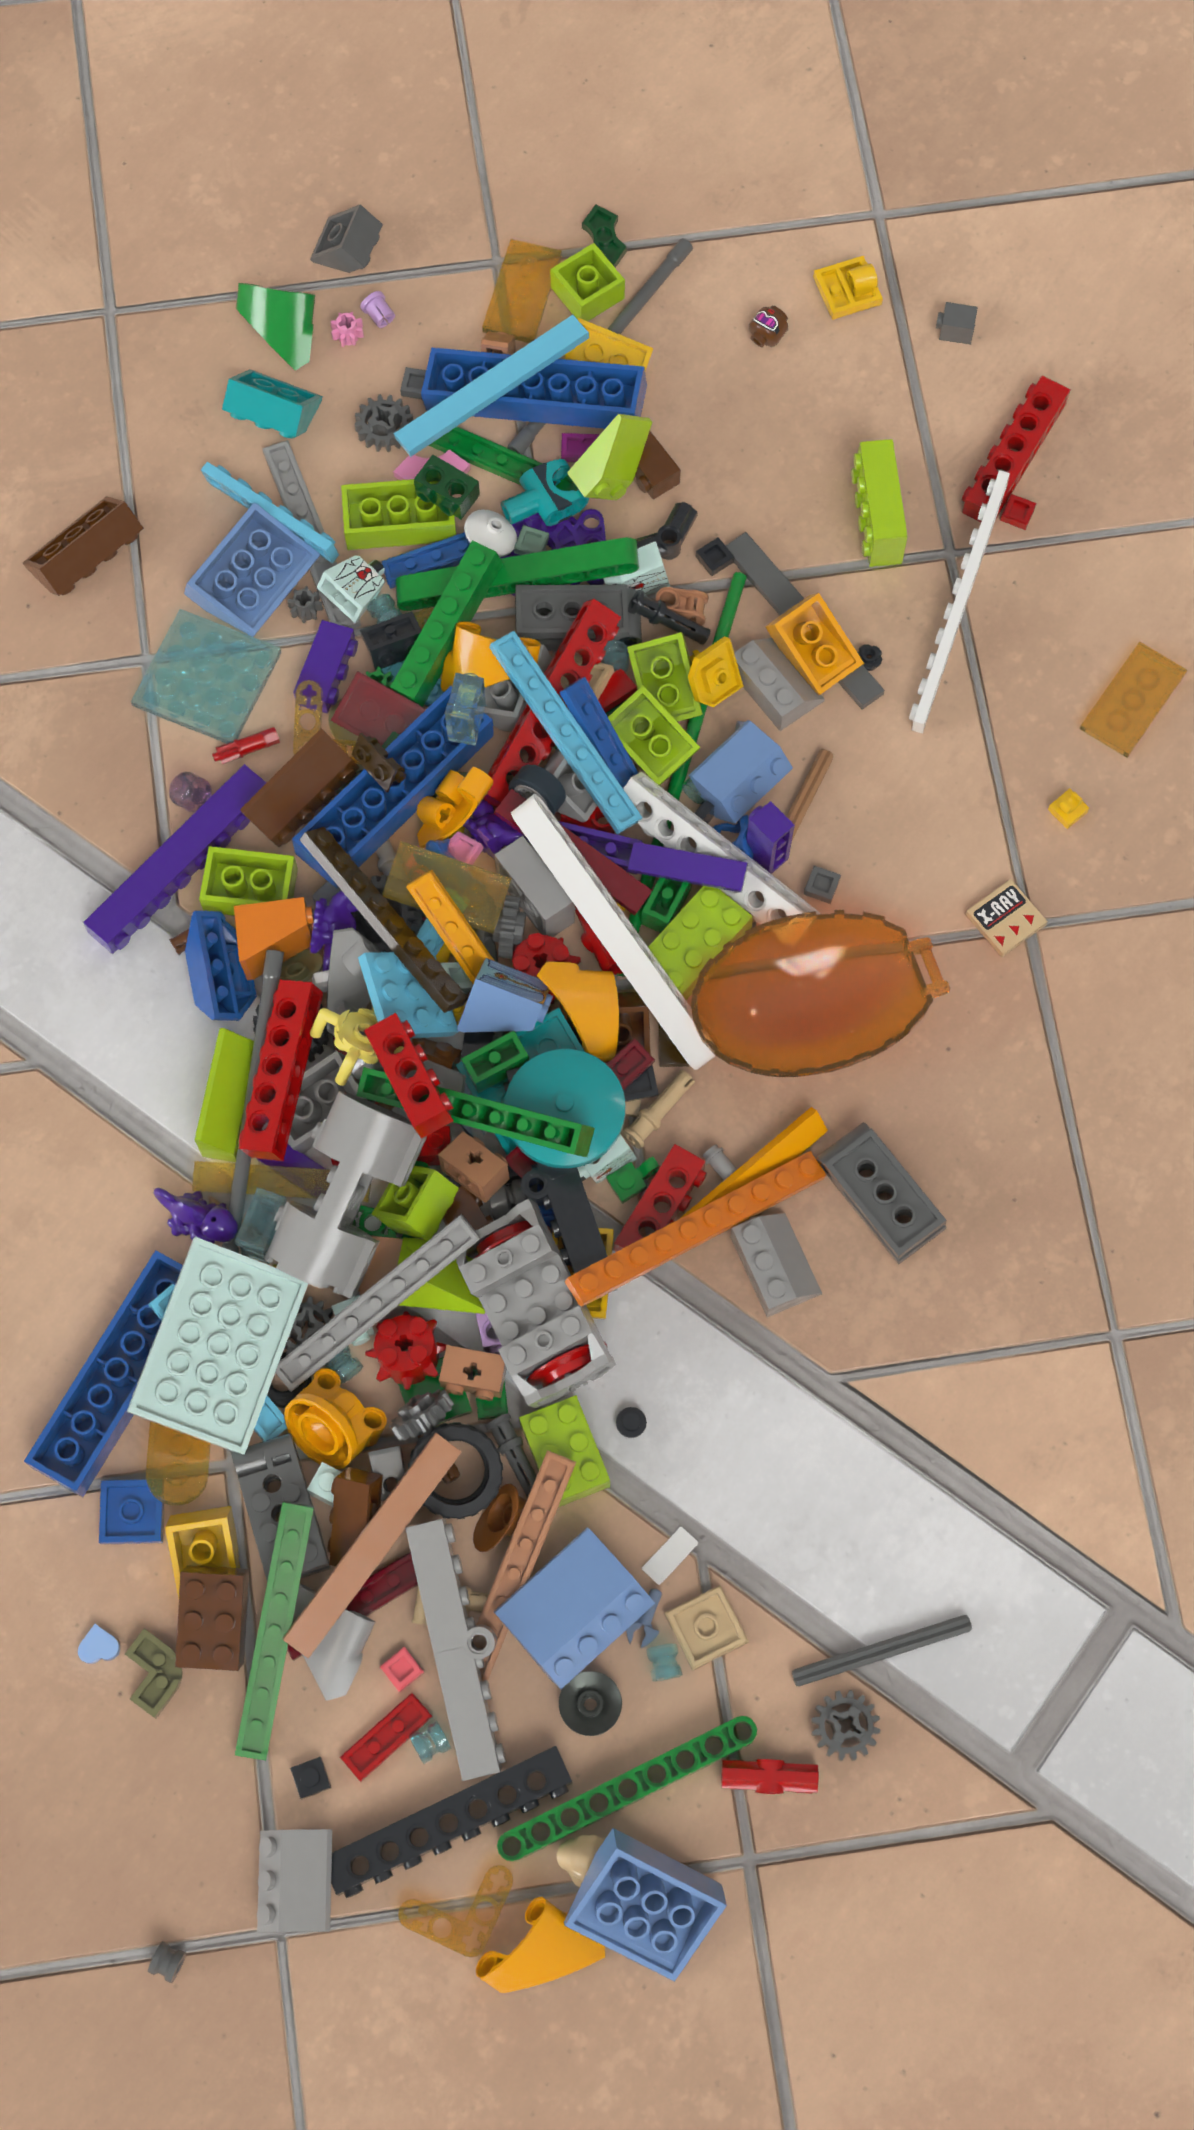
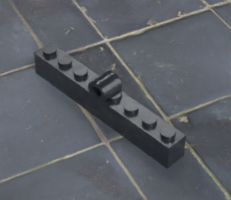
M521 1067L506 1071L507 1081L503 1082L505 1093L512 1078ZM535 1161L536 1164L531 1165L532 1170L527 1172L522 1178V1195L524 1200L531 1199L538 1206L544 1205L545 1210H552L554 1220L550 1221L554 1237H561L564 1248L559 1249L566 1266L570 1265L573 1274L608 1257L577 1167L555 1168ZM535 1184L543 1186V1189L539 1192L530 1190Z

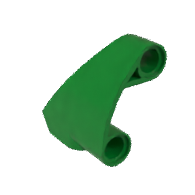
M238 283L236 303L238 312L295 371L309 363L314 328L312 323L315 295L264 288L255 284Z

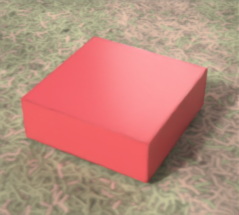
M405 1647L380 1666L399 1693L424 1673Z

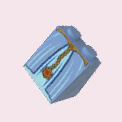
M486 958L474 981L457 1031H533L537 1021L543 1023L553 995L548 994L550 989L540 979Z

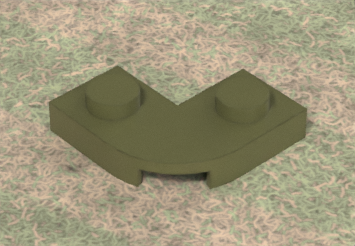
M144 1628L125 1653L126 1656L149 1672L130 1700L157 1719L177 1692L182 1681L183 1672L182 1668L175 1667L176 1653Z

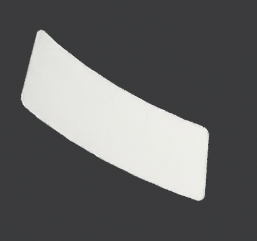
M679 1527L642 1567V1570L660 1585L698 1545V1541L683 1527Z

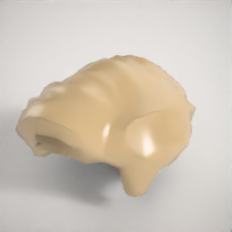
M594 1834L580 1835L576 1839L571 1838L565 1841L558 1848V1865L569 1873L577 1887L580 1888L596 1852L606 1838H601Z

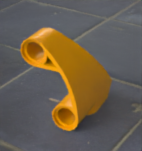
M465 621L456 624L453 649L448 653L444 661L441 680L443 692L452 686L465 696L510 679L489 648L490 644L497 639L481 635V626ZM521 637L520 640L538 664L541 643L532 638Z
M546 962L537 977L551 990L568 1013L581 1038L584 1051L608 1063L616 1056L619 1029L618 994L614 974L612 971L580 970L579 966L575 963Z

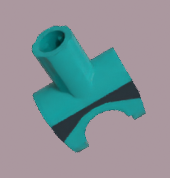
M556 459L529 469L520 477L519 482L525 492L501 502L503 514L511 525L539 513L545 525L553 526L569 519L585 508L589 498H585L580 490L562 491L556 487L561 482L560 480L568 475L567 472L571 469L566 460Z

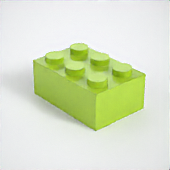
M209 846L199 897L203 911H219L223 915L235 916L234 906L292 899L298 873L295 856Z
M577 1395L519 1417L521 1429L538 1472L547 1450L576 1462L558 1508L610 1487V1478Z

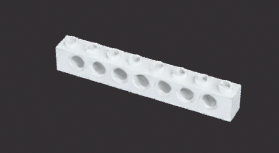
M643 772L630 778L623 790L643 817L637 824L641 826L645 834L655 837L666 848L747 862L748 867L742 893L724 889L720 890L731 897L739 906L751 913L757 923L767 926L775 932L776 937L781 942L790 944L793 947L804 937L820 915V912ZM645 802L651 806L652 813L645 809ZM667 820L673 823L674 831L668 828ZM689 837L696 842V848L690 845ZM756 891L762 893L764 902L756 897ZM778 909L786 913L787 920L780 917Z

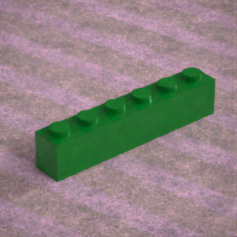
M472 540L393 680L390 688L394 692L421 707L424 706L443 672L446 656L453 649L456 624L464 621L471 622L503 565L496 551Z

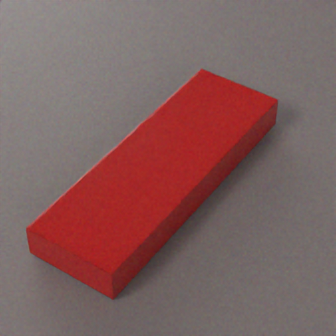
M411 1693L340 1758L357 1779L362 1782L428 1723L433 1716L416 1696Z

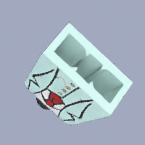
M656 542L638 548V571L631 574L603 578L605 585H627V588L644 591L645 595L656 593L663 587H670Z
M355 555L324 571L317 589L356 623L379 595L385 583L384 578L381 577L385 570L378 560H373L367 564L360 556Z
M620 1134L612 1148L600 1157L598 1163L593 1164L594 1162L585 1166L577 1167L582 1182L591 1176L596 1183H600L608 1175L629 1162H634L637 1158Z

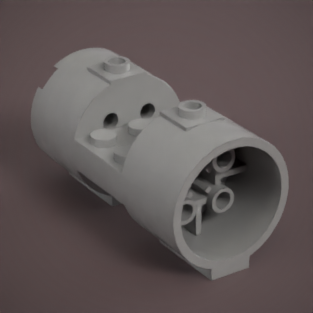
M339 1091L327 1118H324L323 1123L320 1121L317 1123L311 1137L315 1139L312 1147L340 1162L338 1166L333 1165L326 1180V1182L330 1183L326 1194H320L314 1208L294 1201L287 1202L285 1206L281 1205L274 1219L277 1222L276 1232L264 1259L270 1263L273 1262V1259L278 1261L277 1269L322 1289L334 1286V1293L351 1299L356 1296L380 1243L379 1240L372 1238L363 1230L352 1225L373 1177L400 1187L405 1186L427 1136L421 1139L409 1119L366 1099Z

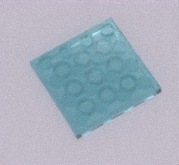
M179 609L131 700L132 706L221 742L233 743L235 739H238L282 654L281 648Z

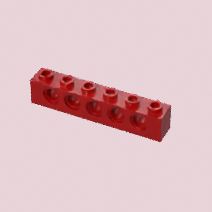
M1043 375L1037 384L1032 383L1025 395L1026 402L1024 405L1019 403L1012 417L1014 419L1011 425L1006 424L1000 435L1002 441L998 446L994 444L987 457L989 462L986 467L980 466L974 478L976 483L973 487L968 486L961 499V501L965 502L963 514L982 522L978 520V515L982 503L988 504L990 498L984 490H987L991 479L996 480L999 472L997 469H1002L1010 473L997 514L998 517L1066 406L1071 389Z
M280 979L278 989L274 992V1006L271 1017L266 1024L267 1035L265 1043L260 1049L258 1072L254 1075L251 1100L246 1106L247 1117L244 1129L239 1135V1149L251 1158L284 1161L313 1039L310 1035V1030L320 1010L323 992L312 982ZM294 1010H296L295 1013H294L291 1017H289L290 1014H291ZM289 1038L288 1042L283 1045V1042ZM282 1066L281 1070L276 1073L277 1069ZM275 1094L274 1099L269 1102L270 1097ZM267 1122H269L268 1126L264 1130H262L263 1126Z

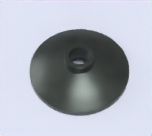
M596 1671L581 1672L561 1690L559 1696L560 1715L565 1724L572 1731L580 1735L597 1736L607 1732L615 1725L621 1714L622 1698L615 1682L605 1674ZM587 1699H594L597 1706L594 1710L590 1711L585 1708L584 1703Z

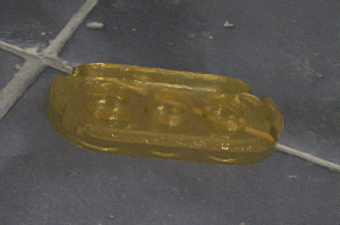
M150 1421L146 1481L152 1495L168 1505H184L197 1499L203 1493L208 1483L211 1443Z

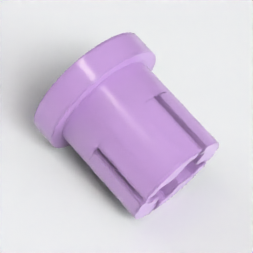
M381 291L371 293L360 305L361 310L365 314H369L379 328L388 325L384 317L389 324L395 318L394 312L386 303L385 296Z

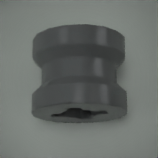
M162 1941L150 1962L148 1972L153 1975L159 1973L164 1976L165 1981L173 1983L184 1963L186 1952L182 1950L174 1951L170 1949L168 1943Z

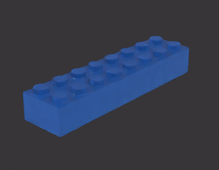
M432 347L421 391L426 412L511 355ZM557 359L473 416L605 429L618 414L641 417L647 389L645 369L643 366Z
M450 686L385 749L389 753L386 759L393 757L405 769L406 778L400 783L393 781L389 792H386L364 769L292 838L295 854L338 889V885L300 841L303 834L307 831L325 827L344 851L351 856L355 864L360 867L417 811V806L424 797H432L435 794V790L449 770L457 772L494 736L493 719Z
M155 1250L25 1458L24 1462L32 1469L84 1497L134 1415L128 1413L127 1409L161 1324V1319L148 1304L171 1284L176 1285L183 1267L182 1264Z

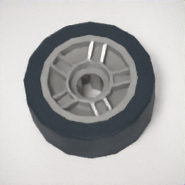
M528 764L521 767L508 786L509 791L513 789L526 800L533 794L538 795L553 815H555L566 799L565 789L561 782L552 773L537 765Z

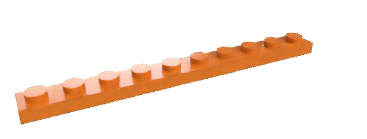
M809 1151L567 1277L565 1284L577 1303L583 1307L820 1182L827 1174L812 1152Z

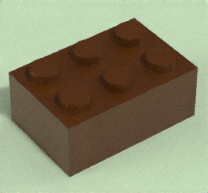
M187 1565L180 1572L175 1667L239 1671L244 1664L249 1569Z

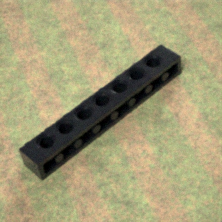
M557 1746L332 1852L331 1884L335 1894L338 1896L344 1894L346 1899L362 1892L364 1890L362 1885L373 1879L375 1884L381 1883L393 1877L392 1870L402 1865L405 1870L422 1863L421 1856L431 1851L436 1856L451 1849L452 1845L450 1842L460 1837L465 1842L482 1834L480 1828L489 1823H492L493 1828L511 1820L509 1814L518 1809H521L522 1813H526L540 1806L538 1800L550 1795L553 1800L569 1792L567 1786L573 1783ZM536 1772L543 1774L546 1778L545 1786L537 1791L530 1789L527 1784L529 1776ZM506 1786L513 1787L517 1792L515 1801L508 1805L501 1803L498 1797L500 1790ZM477 1800L484 1801L487 1804V1813L480 1819L473 1818L469 1812L471 1804ZM448 1814L455 1815L458 1819V1826L451 1833L442 1831L440 1827L441 1819ZM419 1828L425 1829L429 1835L427 1843L422 1847H416L411 1842L412 1833ZM389 1842L396 1843L399 1848V1854L393 1861H386L382 1857V1848ZM360 1856L366 1857L369 1861V1869L364 1875H356L352 1869L354 1860Z

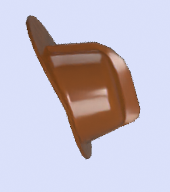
M505 1484L498 1490L499 1493L496 1498L493 1499L478 1520L473 1533V1543L479 1552H487L493 1549L503 1537L513 1536L527 1501L518 1495V1491L513 1484Z

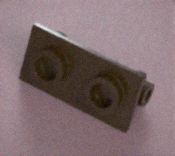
M360 733L351 755L386 792H389L393 781L400 783L406 778L405 769L393 757L386 759L389 753L378 743L376 738L366 737L363 733Z

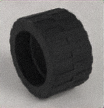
M461 1422L439 1424L438 1427L433 1429L434 1431L418 1439L415 1448L411 1451L408 1469L433 1435L438 1433L448 1442L463 1441L476 1448L484 1462V1477L479 1488L468 1497L456 1500L447 1499L438 1495L433 1490L423 1506L427 1507L433 1514L441 1515L447 1519H465V1517L479 1514L478 1512L486 1509L499 1493L498 1490L503 1480L501 1455L493 1441L483 1431L474 1426L461 1424Z

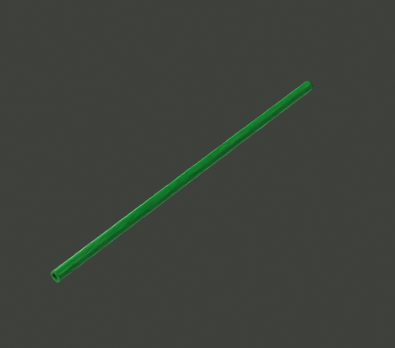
M741 572L733 574L712 645L724 636L729 638L747 578ZM702 703L700 704L703 715L690 718L686 728V732L696 743L708 705ZM692 757L672 774L667 792L678 801ZM667 820V826L671 829L672 822ZM653 837L651 845L664 847L663 843ZM642 874L640 882L652 890L656 877ZM649 897L636 915L629 914L628 920L638 934L641 928L642 910ZM623 972L621 974H617V976L625 977Z

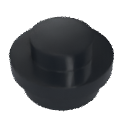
M625 1408L620 1411L616 1418L617 1430L624 1437L636 1438L646 1429V1417L638 1408Z

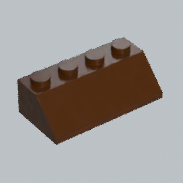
M106 496L25 560L23 565L50 593L58 596L66 595L75 588V583L82 577L87 578L97 570L96 566L102 561L106 562L114 558L118 553L117 549L122 545L134 542L139 536L138 533L144 528L125 501Z
M321 728L240 811L276 846L280 847L282 844L290 842L295 836V831L302 824L310 822L314 818L316 811L323 804L330 802L334 798L336 791L343 784L350 782L360 767Z

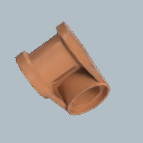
M663 587L657 592L655 601L669 602L672 606H667L668 609L687 617L701 626L705 624L704 608L709 599L705 592L672 587Z

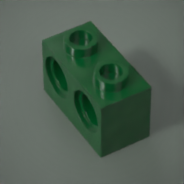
M433 454L414 478L415 492L421 500L427 503L432 502L446 515H454L461 520L480 496L478 480ZM431 481H438L436 484H430ZM455 494H460V495H462L461 497H457V498L452 497V496L455 495Z

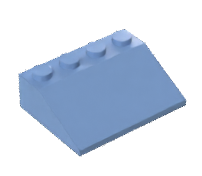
M254 502L187 582L184 595L206 612L254 637L321 554Z
M587 1527L502 1603L494 1613L548 1678L562 1689L648 1611L655 1602Z
M612 1828L590 1864L566 1916L564 1926L675 1982L726 1908L727 1903L722 1884Z

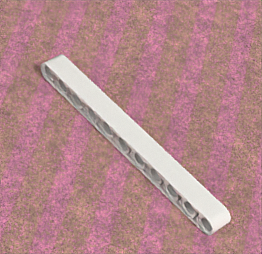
M533 794L511 812L513 819L684 1059L693 1069L698 1070L720 1053L719 1046L547 805L538 795Z

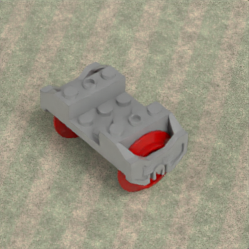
M527 1199L513 1207L501 1218L475 1230L481 1239L457 1257L456 1261L471 1294L480 1299L502 1345L498 1351L511 1378L528 1406L537 1408L559 1400L568 1395V1390L570 1392L576 1391L575 1388H579L582 1384L587 1385L588 1380L594 1381L600 1378L616 1365L607 1349L608 1345L603 1341L587 1306H580L565 1284V1280L571 1274L551 1235L550 1227L546 1225L536 1202ZM476 1249L478 1255L468 1262L466 1253ZM542 1385L543 1388L537 1390L533 1386Z

